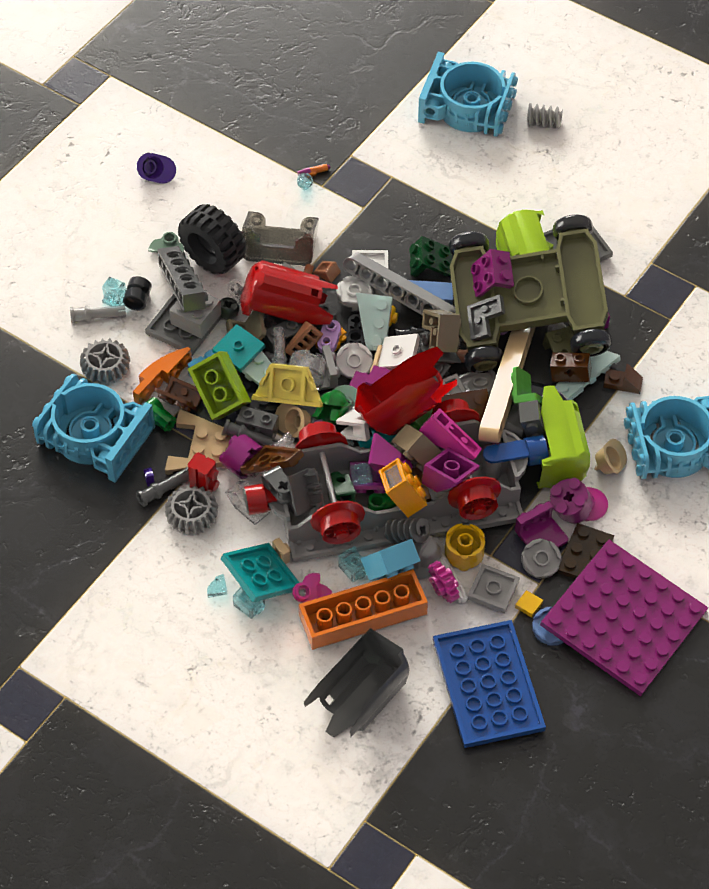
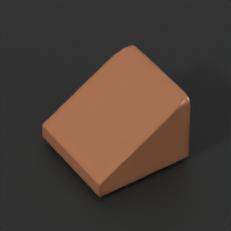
M322 261L313 274L331 283L340 274L341 270L334 261Z

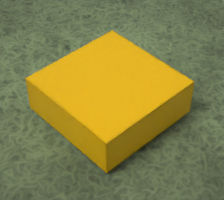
M526 590L515 604V608L532 618L543 604V600Z

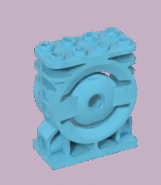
M438 52L419 97L418 122L424 124L426 118L436 121L443 119L454 129L464 132L484 131V134H488L490 128L494 129V136L498 137L503 132V122L507 121V111L512 108V98L515 99L517 89L515 87L518 77L515 72H512L508 79L506 78V70H502L500 73L494 67L481 62H463L458 64L455 61L444 59V53Z
M71 374L65 378L61 388L55 391L53 398L44 406L39 417L34 419L32 427L38 444L42 445L45 443L49 449L55 447L56 452L62 453L73 462L93 464L95 469L108 474L110 481L116 482L155 428L152 404L147 402L143 406L135 402L123 404L120 396L111 388L97 383H88V380L85 378L79 380L78 375ZM112 419H113V423L115 424V426L113 427V429H112V424H111V420H112ZM68 426L70 436L66 435Z
M668 396L652 401L649 406H647L646 401H641L639 408H636L634 402L629 403V407H626L627 418H624V427L629 432L628 443L633 447L632 459L636 460V474L640 476L641 480L646 479L648 473H651L652 478H658V474L671 478H681L698 472L703 466L709 469V396L696 397L694 400L682 396ZM655 431V433H654V435H653V440H651V439H650V436H651L652 433ZM696 440H697V443H698V449H697V450H695Z

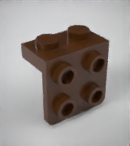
M171 376L165 391L159 388L154 390L158 393V398L168 404H175L187 412L191 410L197 412L202 402L196 386Z

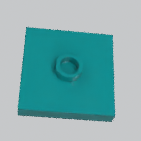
M236 324L212 348V352L214 354L219 351L228 352L235 369L242 372L265 348V344Z

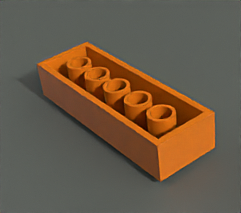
M412 569L390 578L386 577L300 603L299 617L313 650L365 634L370 628L375 631L427 615L428 601L416 573Z

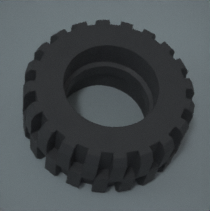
M202 204L198 205L180 221L178 226L180 242L190 258L194 259L196 264L202 266L204 270L210 271L213 274L227 273L245 256L246 241L243 238L242 231L238 229L239 226L231 220L232 218L229 215L227 216L223 210L217 209L214 205Z

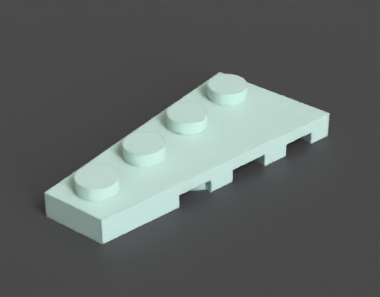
M606 351L601 355L590 357L592 367L590 382H558L555 388L563 393L567 400H573L584 391L585 386L594 383L596 377L601 373L605 374L613 363L617 364L621 360L620 355Z

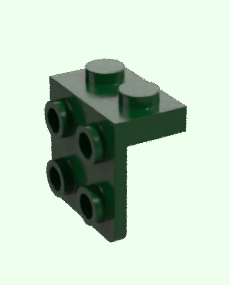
M421 236L410 246L409 265L411 276L417 278L426 268L448 277L451 276L450 264L452 255L448 246Z

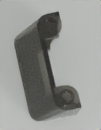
M248 211L242 226L243 238L246 241V253L243 258L251 262L264 260L274 264H283L285 262L294 266L310 264L314 255L319 218H304L300 229L266 226V219L262 213Z

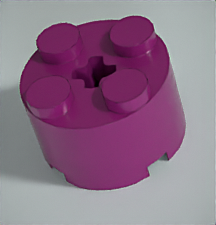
M246 434L238 437L234 435L229 440V446L226 451L220 455L219 461L237 477L246 479L249 476L242 474L240 467L263 447Z
M570 478L562 480L552 486L550 490V503L563 521L576 524L589 517V513L594 507V499L587 487L579 479Z

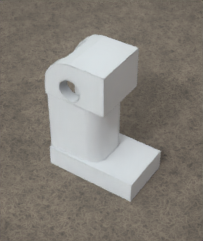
M355 406L336 420V424L349 425L340 432L346 439L359 441L370 439V426L354 409Z

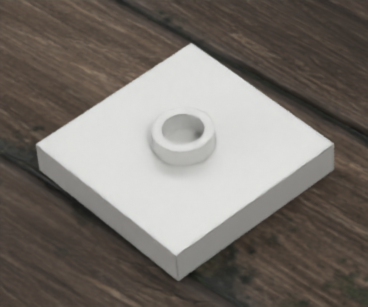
M419 334L385 337L378 366L392 370L409 357L416 355L420 341Z

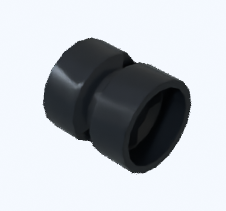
M141 276L131 277L123 297V304L131 310H143L146 307L152 288L150 281Z

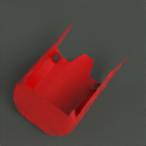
M262 260L254 264L247 275L240 297L242 314L250 316L252 310L301 324L307 321L310 324L330 325L333 315L319 307V304L325 303L328 296L322 292V288L338 289V286L320 280L319 276Z
M436 346L409 357L373 384H360L357 388L354 409L375 431L392 436L400 432L406 424L410 425L439 405L442 397L457 386V379L443 385L440 373L434 368V365L443 355L441 349Z

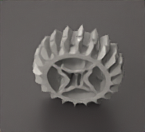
M102 338L100 342L95 340L94 344L88 343V348L83 349V353L80 355V367L85 377L91 379L93 383L96 381L99 384L106 382L108 385L109 381L115 383L116 378L122 380V375L127 374V369L130 367V356L123 343L119 344L117 340L112 342L110 338L108 341H105Z
M187 484L186 489L180 487L179 492L173 491L172 496H168V502L165 504L167 522L172 525L173 529L178 528L179 533L185 530L187 535L190 531H193L195 535L198 530L204 532V527L210 529L211 523H215V517L218 515V504L214 495H211L210 490L205 491L203 486L198 489L196 484L193 488H190Z

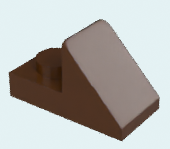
M626 364L625 372L612 369L606 371L603 388L640 394L643 377L629 364Z

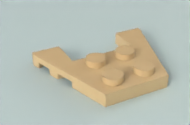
M179 409L176 427L193 429L194 435L188 458L168 456L165 474L169 475L173 474L174 471L185 469L188 467L189 461L198 452L205 455L206 458L209 457L215 460L216 468L223 467L219 457L228 448V443L232 436L221 435L224 427Z

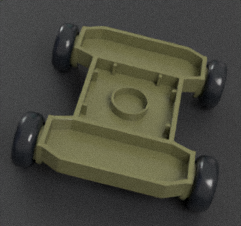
M572 214L558 219L552 229L553 235L558 241L556 249L510 256L514 286L510 289L494 286L480 298L475 296L471 267L475 261L488 252V238L485 234L471 231L460 233L450 240L449 251L453 256L450 264L454 304L456 314H459L461 319L459 337L468 350L464 356V365L468 371L488 373L489 370L496 371L499 369L504 354L498 348L501 332L568 322L574 332V336L570 341V348L573 353H590V357H594L610 349L612 345L611 336L604 330L608 318V307L598 245L591 235L593 223L589 217ZM501 295L504 301L505 314L489 319L491 337L476 342L472 341L467 306Z

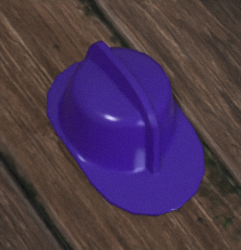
M145 153L137 161V171L141 178L156 183H168L176 175V165L167 156Z

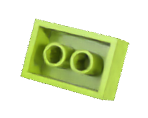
M219 351L188 368L212 420L222 419L242 408V406L251 403L250 397L228 352Z

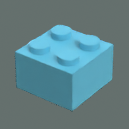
M409 539L362 557L361 561L370 581L375 578L377 580L386 577L390 578L415 568L414 564L420 562V558L413 540Z

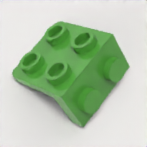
M518 366L513 367V372L511 373L513 391L511 396L514 404L519 406V403L538 400L542 408L543 397L531 391L530 374Z

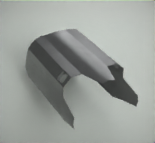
M370 628L317 684L305 699L304 706L306 707L317 698H320L322 705L333 713L325 731L332 737H336L350 726H352L349 731L351 737L357 731H364L406 684L409 675V664L404 655L403 648ZM329 695L333 699L330 705L325 700Z

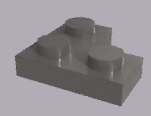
M501 295L467 306L472 341L476 342L491 337L489 319L505 314L504 301Z

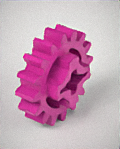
M440 561L430 564L428 566V572L431 575L429 582L432 584L435 593L438 596L441 595L449 603L459 599V591L456 589L459 584L449 568L446 569L444 565L442 566Z

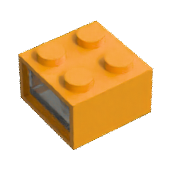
M397 458L379 470L386 494L407 518L427 506L425 499L427 494L421 487L423 485L422 481L417 475H412V470L406 462L403 464Z

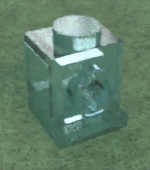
M109 276L102 286L104 297L102 303L109 306H120L123 303V297L126 292L125 283Z
M368 463L350 465L353 485L372 483L373 472Z
M355 546L338 556L339 568L352 582L363 579L367 575L361 561L362 556L358 553Z
M240 587L233 595V606L252 619L256 614H260L264 610L265 600L252 602L242 587Z

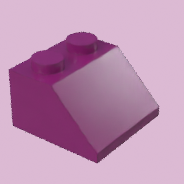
M447 448L424 465L421 483L435 492H440L456 487L477 471L480 465Z

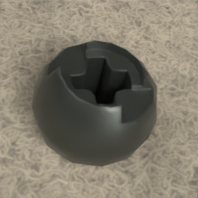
M230 297L221 299V318L225 320L234 319L240 309L238 302Z

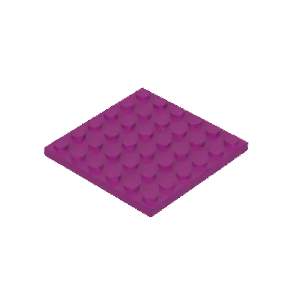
M609 539L543 618L540 626L636 694L642 696L709 607Z

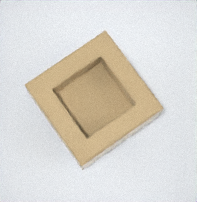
M280 538L273 540V549L285 564L289 563L291 549L288 544L283 543Z

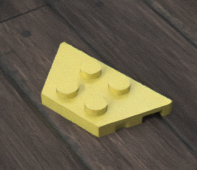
M271 363L266 370V375L261 379L257 391L251 397V400L323 407L310 369L304 366Z

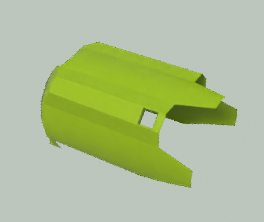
M522 209L506 215L499 222L496 231L497 250L510 252V256L549 250L540 224L541 216L544 215L543 210Z
M545 386L541 415L550 450H548L549 457L542 460V474L540 482H537L538 488H552V486L560 481L570 478H577L579 481H582L587 476L590 467V452L578 404L574 400L563 401L555 386Z

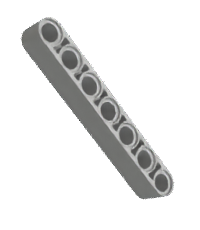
M354 253L343 262L346 272L384 294L393 297V299L423 315L424 309L445 310L456 314L453 305L361 253Z

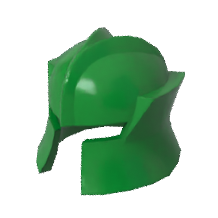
M332 390L320 397L323 407H317L311 417L336 424V420L345 415L352 405L348 403V400L341 391Z

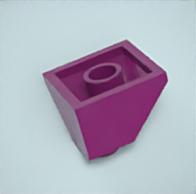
M378 433L373 434L368 465L380 475V469L399 458L403 464L406 462L412 470L413 464Z

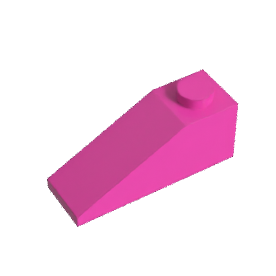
M440 408L419 429L434 445L444 449L450 448L471 460H474L482 450Z

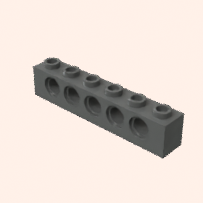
M179 246L158 249L159 267L183 311L206 309L205 301H208L207 291L203 290L202 282H199L198 275H195L193 267H190L189 259H186L185 252H182Z

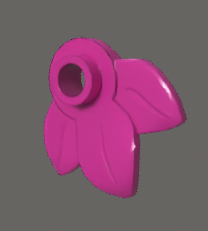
M310 573L305 576L302 582L294 586L292 595L296 601L304 603L330 595L332 591L327 586L319 583V573ZM299 590H304L305 596H301Z

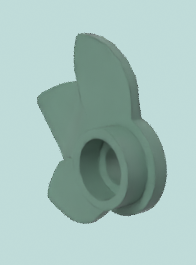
M166 232L161 239H155L151 242L148 251L158 253L160 248L179 246L181 251L184 252V246L179 242L178 236L175 233Z

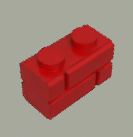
M199 452L196 453L187 464L190 488H193L196 484L198 489L203 486L205 491L215 492L220 484L217 480L219 471L216 470V461L209 457L206 458L205 455Z

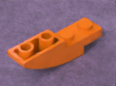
M186 347L171 352L143 370L138 375L140 384L133 390L134 402L141 405L151 397L155 388H159L163 381L169 383L171 376L178 378L181 371L188 367L187 364L192 360L191 349Z

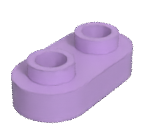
M332 320L330 325L322 326L321 332L323 336L317 342L321 353L322 346L330 345L331 352L336 350L341 335V325L336 320Z

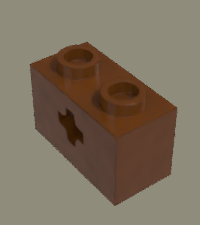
M552 352L550 364L552 382H590L592 370L590 353Z

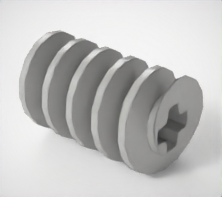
M529 103L527 120H529L530 125H533L534 121H536L537 126L542 121L543 127H546L549 122L550 128L556 123V127L559 129L562 122L563 109L560 112L557 106L553 111L551 105L548 110H546L545 105L539 109L538 104L532 108V104Z

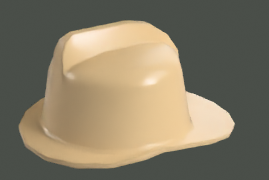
M283 403L277 408L275 413L279 417V430L294 438L298 437L299 431L303 427L311 423L310 414L293 404Z
M610 439L595 454L597 464L594 469L601 470L604 474H618L627 463L626 451L617 439Z

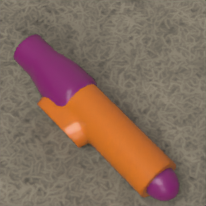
M324 164L304 168L297 171L298 177H312L317 175V173L328 171L330 165Z

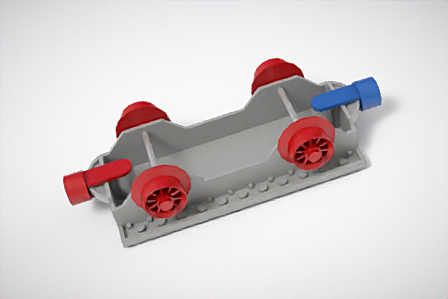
M449 399L441 402L433 408L431 414L433 415L440 408L482 448L477 457L471 460L480 465V467L456 487L451 488L434 501L431 499L430 502H427V506L409 518L427 519L430 525L429 535L434 537L447 535L451 527L463 523V525L473 524L480 529L516 523V518L523 513L519 501L521 493L519 480L524 475L527 465H540L543 459L549 457L546 439L543 435L521 440L514 433L504 429L499 443L479 441V428L481 425L479 413L469 409L468 403L462 399ZM325 421L310 423L299 431V442L295 445V448L301 449L304 456L297 465L282 468L287 477L307 468H315L319 473L320 482L318 483H321V486L315 487V489H322V492L316 494L323 493L325 501L323 507L319 509L315 507L299 516H295L292 502L288 504L279 503L263 483L245 486L243 489L247 514L255 515L272 510L277 517L284 521L293 562L393 545L385 535L386 522L389 519H408L398 506L380 511L368 509V499L374 493V490H367V493H356L355 502L343 501L342 497H340L341 501H337L330 474L335 471L341 474H349L350 461L368 462L371 448L348 446L346 437L337 432L335 425ZM388 442L394 448H396V445L393 442ZM436 446L440 450H445L444 448ZM328 492H329V496H330L331 503H329Z

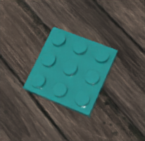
M270 543L223 553L221 561L252 602L292 593L294 586L300 583Z

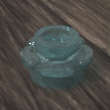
M302 173L297 177V184L303 190H307L312 186L313 179L310 174Z

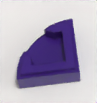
M151 467L143 470L148 487H150V484L155 483Z

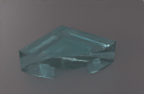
M224 574L216 576L207 588L208 598L227 595Z

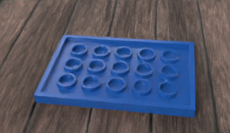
M512 620L433 636V643L464 748L546 730Z

